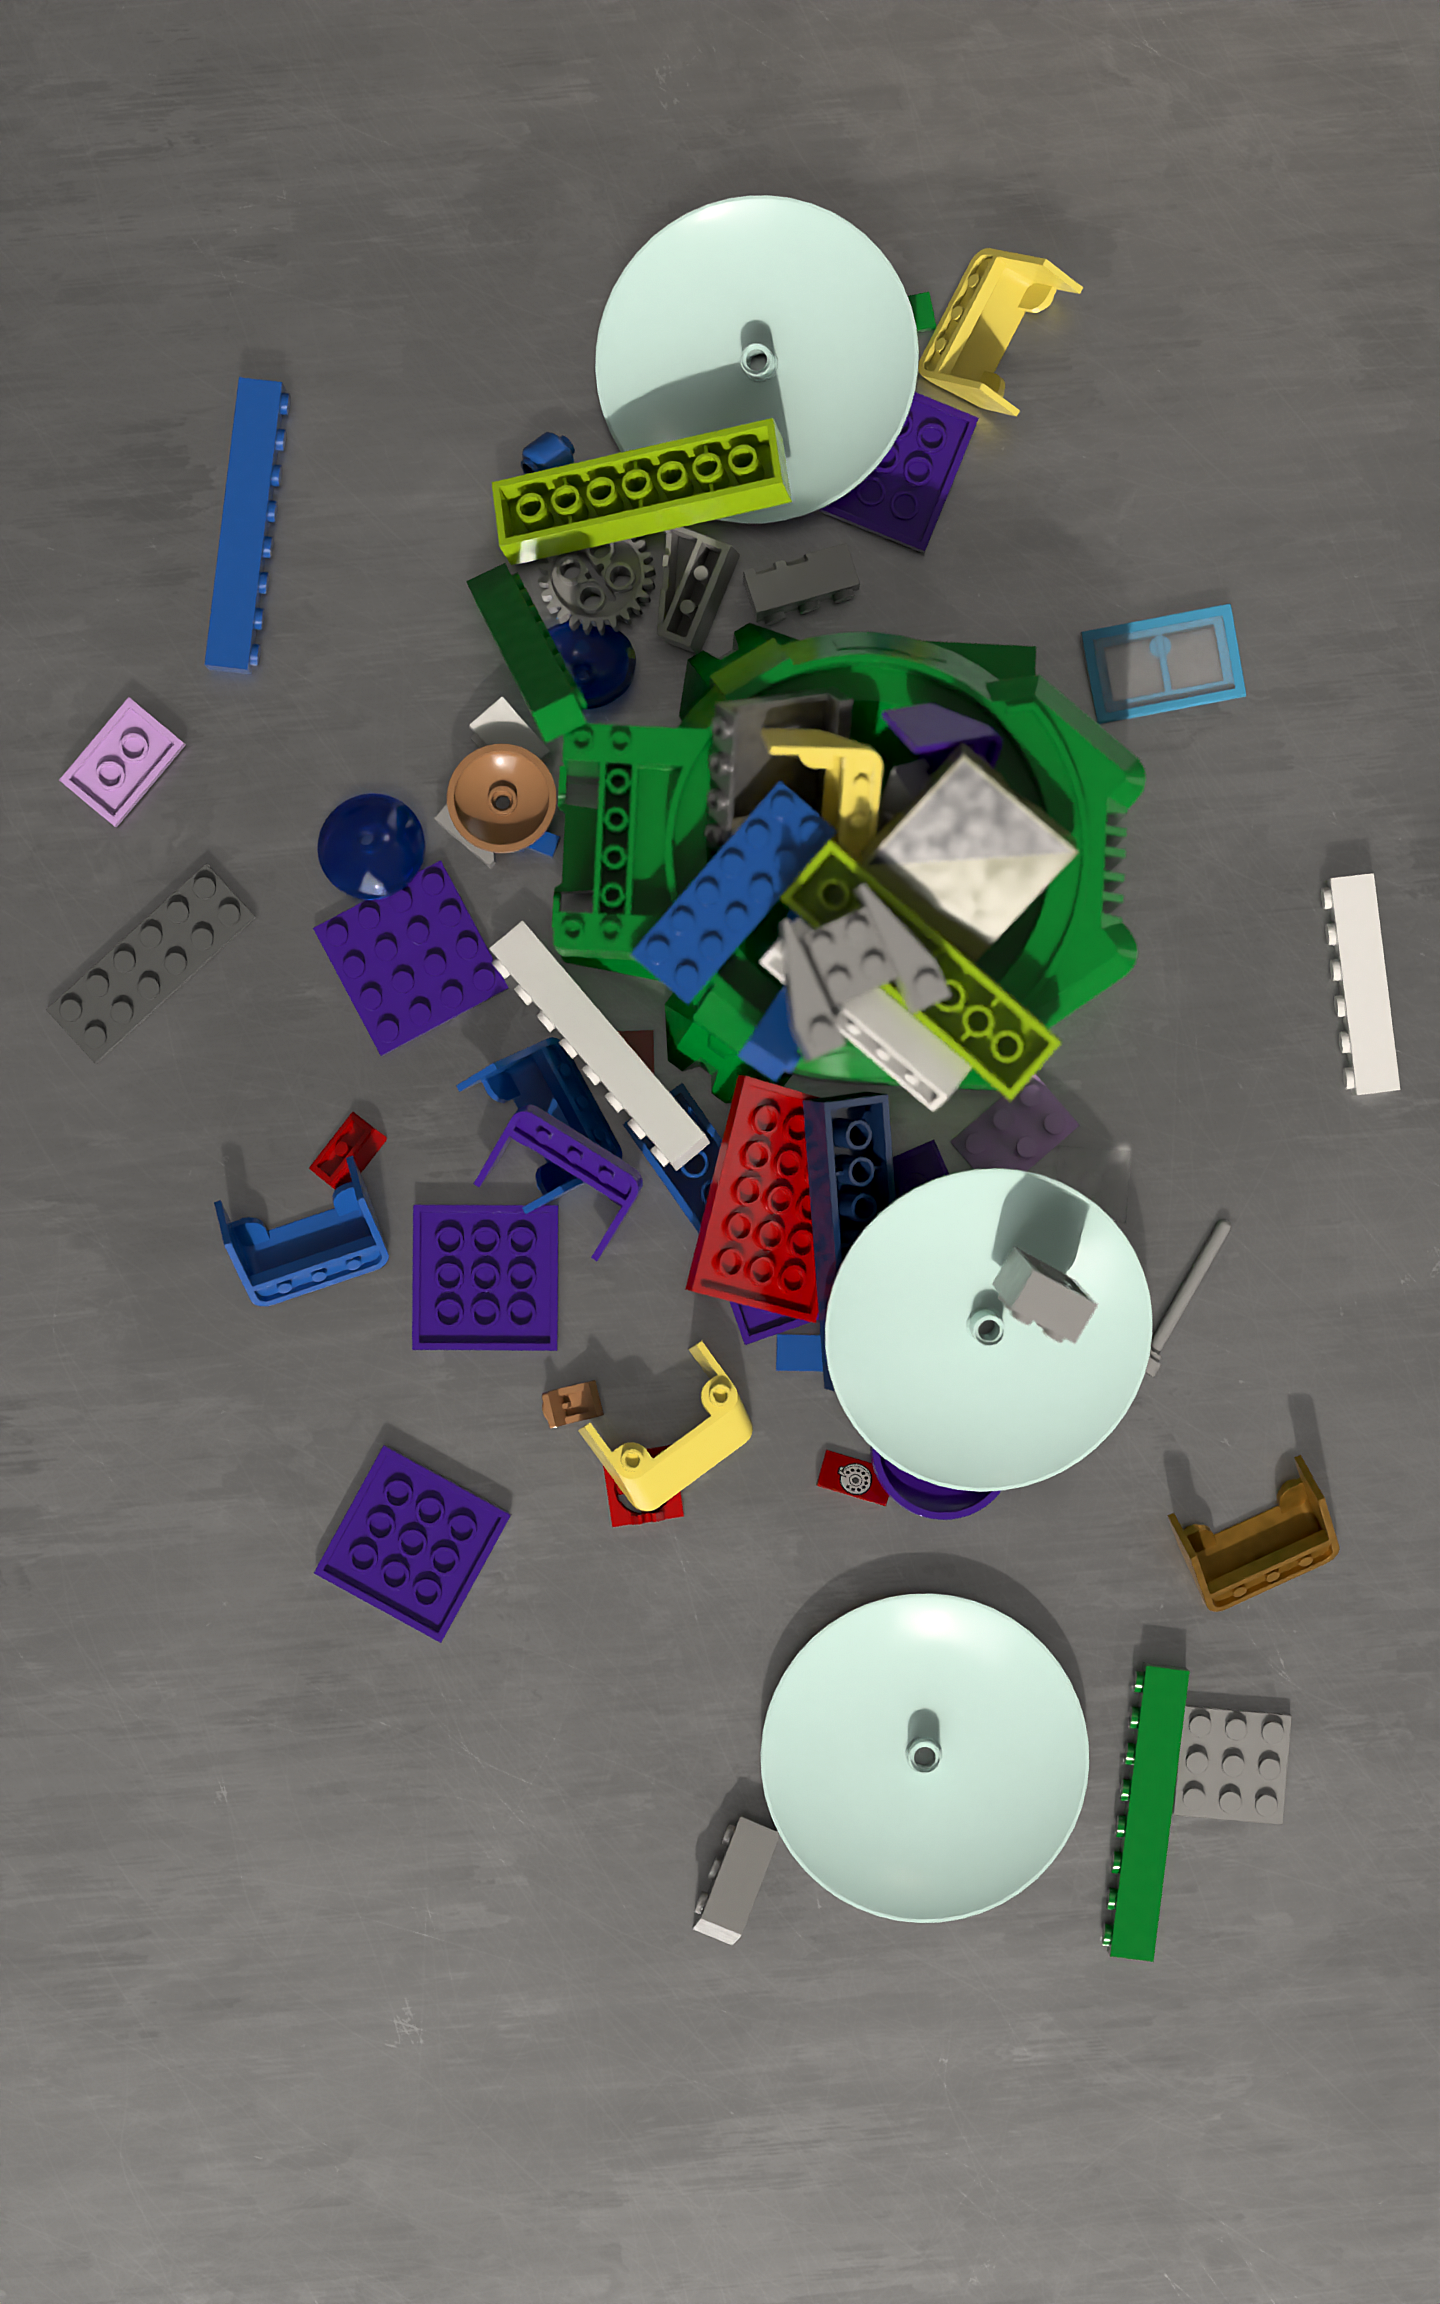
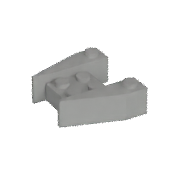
M865 884L853 890L862 908L861 910L797 938L789 918L779 924L790 1029L806 1063L846 1044L830 1010L840 1004L893 980L897 984L910 1015L951 996L933 957Z

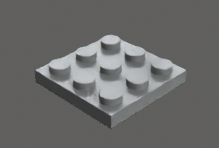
M1186 1705L1172 1814L1283 1825L1292 1716L1281 1713Z

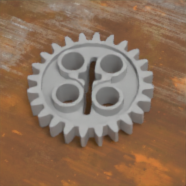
M635 537L546 557L549 563L539 564V569L541 573L547 576L539 578L538 583L540 587L547 588L540 594L544 601H551L547 606L549 612L552 614L559 611L557 619L560 624H563L570 618L569 626L572 631H575L580 624H583V630L586 635L590 634L593 626H597L600 635H604L606 625H611L615 632L619 631L618 621L620 620L631 625L632 622L629 614L634 612L635 614L642 615L643 612L639 602L650 603L651 599L645 590L655 589L654 581L648 579L656 575L654 566L648 565L653 561L651 552H644L647 548L645 541L635 542L637 538ZM600 547L611 549L604 558L593 557L594 552ZM583 552L598 575L603 577L606 586L616 597L614 602L608 599L598 581L591 577L587 566L578 557V553ZM577 567L581 569L577 577L573 579L564 578V574L569 568ZM629 575L631 578L626 585L616 586L613 584L618 576ZM597 595L601 597L600 602L596 606H584V602L589 596Z

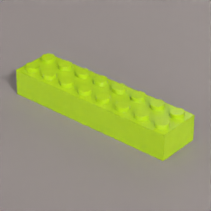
M774 418L491 482L499 547L510 565L792 502L783 438Z
M830 840L780 899L817 930L861 910L862 908L853 890L865 884L933 957L950 991V997L912 1015L1011 1101L1063 1041L920 915L861 867V864L839 844ZM895 980L880 986L908 1010Z

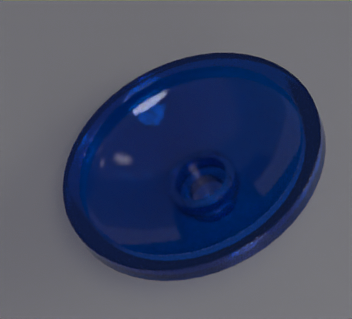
M569 621L563 624H556L548 629L586 702L587 707L582 710L605 706L618 699L629 688L636 673V655L631 642L620 630L615 632L611 625H606L604 635H600L597 626H593L590 634L586 635L583 630V624H580L575 631H572Z
M377 793L358 795L338 805L323 823L317 843L319 863L328 880L344 894L363 900L383 899L403 890L418 874L426 851L425 834L415 813L402 801L389 795ZM365 835L373 836L370 844L364 845L361 843Z

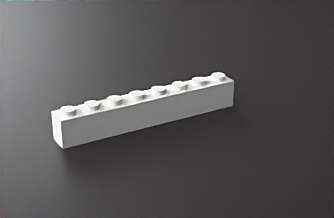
M521 921L489 948L496 957L491 962L504 979L509 975L513 977L518 983L514 990L527 1006L532 1001L541 1011L536 1016L546 1029L551 1032L556 1028L563 1036L559 1044L572 1059L579 1055L586 1065L581 1070L595 1086L601 1081L609 1092L604 1097L617 1112L624 1108L632 1118L627 1124L640 1139L647 1136L655 1146L650 1151L663 1167L670 1163L677 1171L710 1144L702 1130L524 921Z

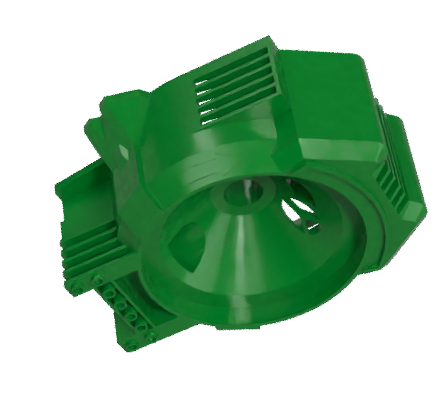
M749 622L734 631L731 651L718 657L703 650L687 660L679 718L682 722L677 728L587 723L564 734L562 756L564 766H560L558 808L565 814L562 883L554 888L553 943L561 955V959L566 964L661 982L630 954L717 854L707 846L705 838V828L708 825L709 816L707 794L711 785L709 760L713 753L714 738L712 721L715 718L716 703L830 687L841 691L853 699L850 740L872 747L882 761L879 803L892 769L917 761L920 754L914 753L881 717L883 711L934 703L991 726L1003 740L994 770L1003 776L1007 784L1019 796L1037 805L1076 839L1078 853L976 961H973L961 951L1046 1027L1051 1028L1129 974L1136 963L1138 949L1135 938L1123 923V918L1109 915L1124 902L1123 894L1112 892L1125 881V874L1110 871L1126 857V849L1115 847L1127 836V829L1115 826L1128 813V809L1144 791L1146 783L1145 768L1139 758L1041 675H1035L1037 646L922 641L902 635L877 632H841L799 640ZM568 779L570 784L599 785L598 809L567 804ZM594 893L593 913L561 912L562 894ZM780 898L689 1004L684 1002L674 992L665 1003L668 1062L682 1072L701 1067L711 1075V1094L725 1104L732 1103L738 1075L748 1076L782 1087L786 1085L792 1075L815 1081L839 1084L903 1087L843 1034L845 1045L807 1063L802 1056L791 1073L784 1070L776 1081L737 1056L784 985L782 981L760 963V960L780 938L779 924L787 919L789 906ZM973 1067L955 1088V1090L1000 1092Z

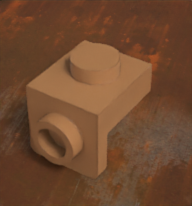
M595 1380L542 1393V1411L548 1420L550 1428L604 1415Z

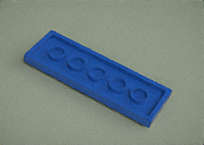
M779 782L630 955L684 1002L689 1004L835 835L837 830L782 782Z

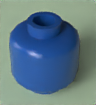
M545 432L523 449V460L520 463L524 474L573 464L575 463L573 458L575 448L566 436L562 435L559 437L555 433Z

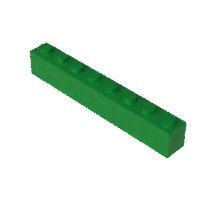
M503 563L467 580L466 583L545 743L587 724L581 712L582 709L587 707L586 702L525 588L519 573L511 575L506 563Z
M1143 1662L1142 1671L1136 1670L1133 1691L1139 1693L1137 1707H1131L1129 1716V1728L1134 1729L1133 1743L1127 1742L1124 1758V1764L1130 1765L1128 1779H1122L1120 1788V1801H1125L1124 1815L1117 1816L1115 1836L1121 1837L1119 1852L1113 1851L1111 1860V1873L1116 1874L1115 1888H1108L1106 1909L1112 1910L1110 1924H1104L1102 1933V1946H1107V1952L1110 1957L1154 1962L1190 1671L1185 1667Z

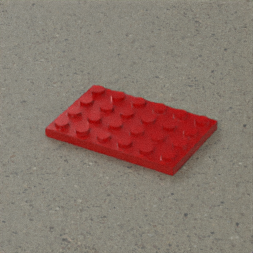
M738 1075L685 1290L816 1323L819 1311L803 1100L820 1097L748 1076Z

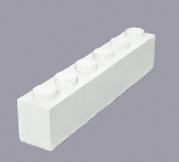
M1374 873L1330 878L1325 881L1326 887L1321 888V900L1323 909H1329L1330 923L1325 925L1326 940L1328 945H1333L1335 959L1330 960V973L1332 981H1338L1339 995L1334 996L1336 1016L1342 1017L1344 1031L1339 1032V1046L1341 1053H1347L1348 1067L1343 1068L1344 1085L1346 1089H1351L1352 1096L1400 1090Z
M799 917L791 924L797 938L815 931L811 925L804 923ZM779 938L760 960V963L785 984ZM880 987L830 1009L840 1032L932 1112L952 1094L972 1068Z

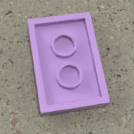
M128 697L59 781L117 828L186 744Z
M1034 1074L1011 1101L1003 1095L952 1139L950 1143L972 1169L1005 1168L1028 1171L1080 1125L1038 1076Z

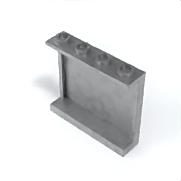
M830 687L716 703L715 718L712 721V733L714 735L713 753L709 760L711 769V785L707 794L709 816L708 825L705 828V838L709 848L718 853L732 837L733 819L751 815L779 782H782L819 816L822 815L826 768H811L801 761L799 755L770 754L761 736V729L823 730L850 739L852 698L836 688Z

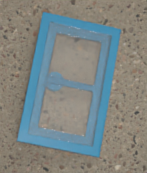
M1231 603L1081 632L1096 722L1098 724L1246 697Z

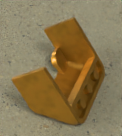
M1301 1455L1294 1457L1300 1478L1288 1480L1281 1486L1276 1496L1278 1506L1213 1535L1210 1527L1198 1524L1190 1525L1183 1530L1175 1513L1167 1515L1180 1551L1210 1611L1219 1612L1235 1606L1330 1562L1339 1553L1340 1547L1325 1497Z

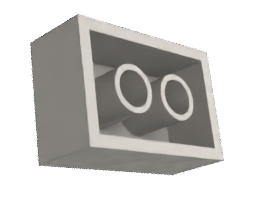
M1015 1246L992 1283L999 1293L997 1298L1005 1303L1004 1307L1011 1311V1316L1029 1326L1032 1321L1036 1322L1043 1329L1042 1332L1059 1343H1062L1065 1338L1075 1344L1098 1306L1077 1280Z

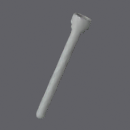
M1221 1219L1218 1221L1153 1334L1145 1374L1155 1377L1161 1366L1158 1363L1161 1359L1159 1353L1231 1229L1229 1220Z

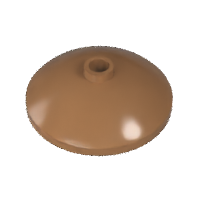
M492 744L470 753L454 770L447 789L448 812L457 831L475 847L493 853L519 851L536 842L550 826L556 810V787L547 766L532 752L512 744ZM500 797H506L510 800L507 808L501 809L497 807L496 802Z

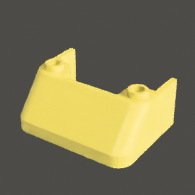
M992 248L980 250L970 261L920 358L918 365L920 375L931 383L982 409L1017 417L1020 410L1003 398L1005 390L1004 379L994 373L1025 312L1037 313L1049 307L1057 290L1080 294L1083 287L1045 258Z
M762 728L761 736L770 754L799 755L801 761L811 768H826L821 817L837 830L830 840L839 844L861 864L860 852L872 841L877 831L882 776V761L878 753L868 745L823 730Z
M702 1341L688 1350L710 1379L703 1386L700 1395L702 1405L710 1417L655 1458H652L642 1445L635 1442L625 1443L611 1452L591 1423L578 1430L630 1503L640 1511H652L660 1507L745 1444L752 1435V1422L736 1387Z

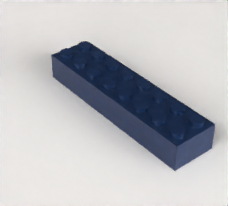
M865 1091L803 1100L824 1389L834 1392L825 1350V1322L832 1286L840 1265L852 1244L864 1228L882 1210L896 1200L888 1094Z

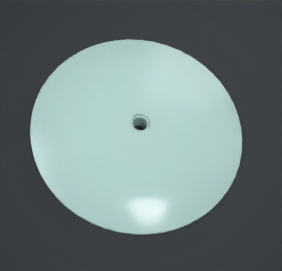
M758 195L729 198L707 204L668 224L635 254L623 270L607 301L598 331L595 363L598 396L609 431L621 452L774 418L783 438L792 502L717 520L742 524L786 521L824 508L845 496L858 486L890 451L909 414L916 389L919 365L917 327L909 298L893 266L882 251L850 222L827 209L788 197ZM758 354L766 355L767 363L765 367L759 371L751 370L750 363L752 358Z
M1005 1168L973 1169L933 1179L910 1190L882 1210L864 1228L840 1265L829 1297L825 1322V1350L834 1390L843 1410L866 1442L896 1467L921 1480L952 1489L978 1492L1008 1490L1043 1481L1068 1469L1096 1449L1112 1433L1136 1397L1146 1371L1152 1341V1308L1146 1278L1135 1251L1115 1222L1097 1204L1062 1182L1032 1172ZM1014 1246L1077 1280L1098 1304L1075 1344L1065 1338L1062 1343L1053 1340L1042 1332L1043 1329L1034 1321L1031 1322L1030 1326L1020 1322L1010 1315L1011 1311L1004 1307L1005 1303L997 1298L999 1293L992 1283ZM983 1321H995L994 1328L990 1333H978V1328Z
M920 1593L887 1597L849 1611L828 1624L812 1637L785 1670L768 1707L762 1733L761 1775L764 1794L778 1833L792 1856L818 1884L837 1898L865 1912L897 1921L935 1923L963 1919L1001 1905L1022 1892L1038 1879L1065 1846L1083 1806L1088 1782L1089 1742L1086 1723L1079 1699L1059 1662L1039 1639L1011 1617L979 1602L952 1595ZM921 1747H928L934 1751V1758L927 1765H920L914 1760L915 1752Z

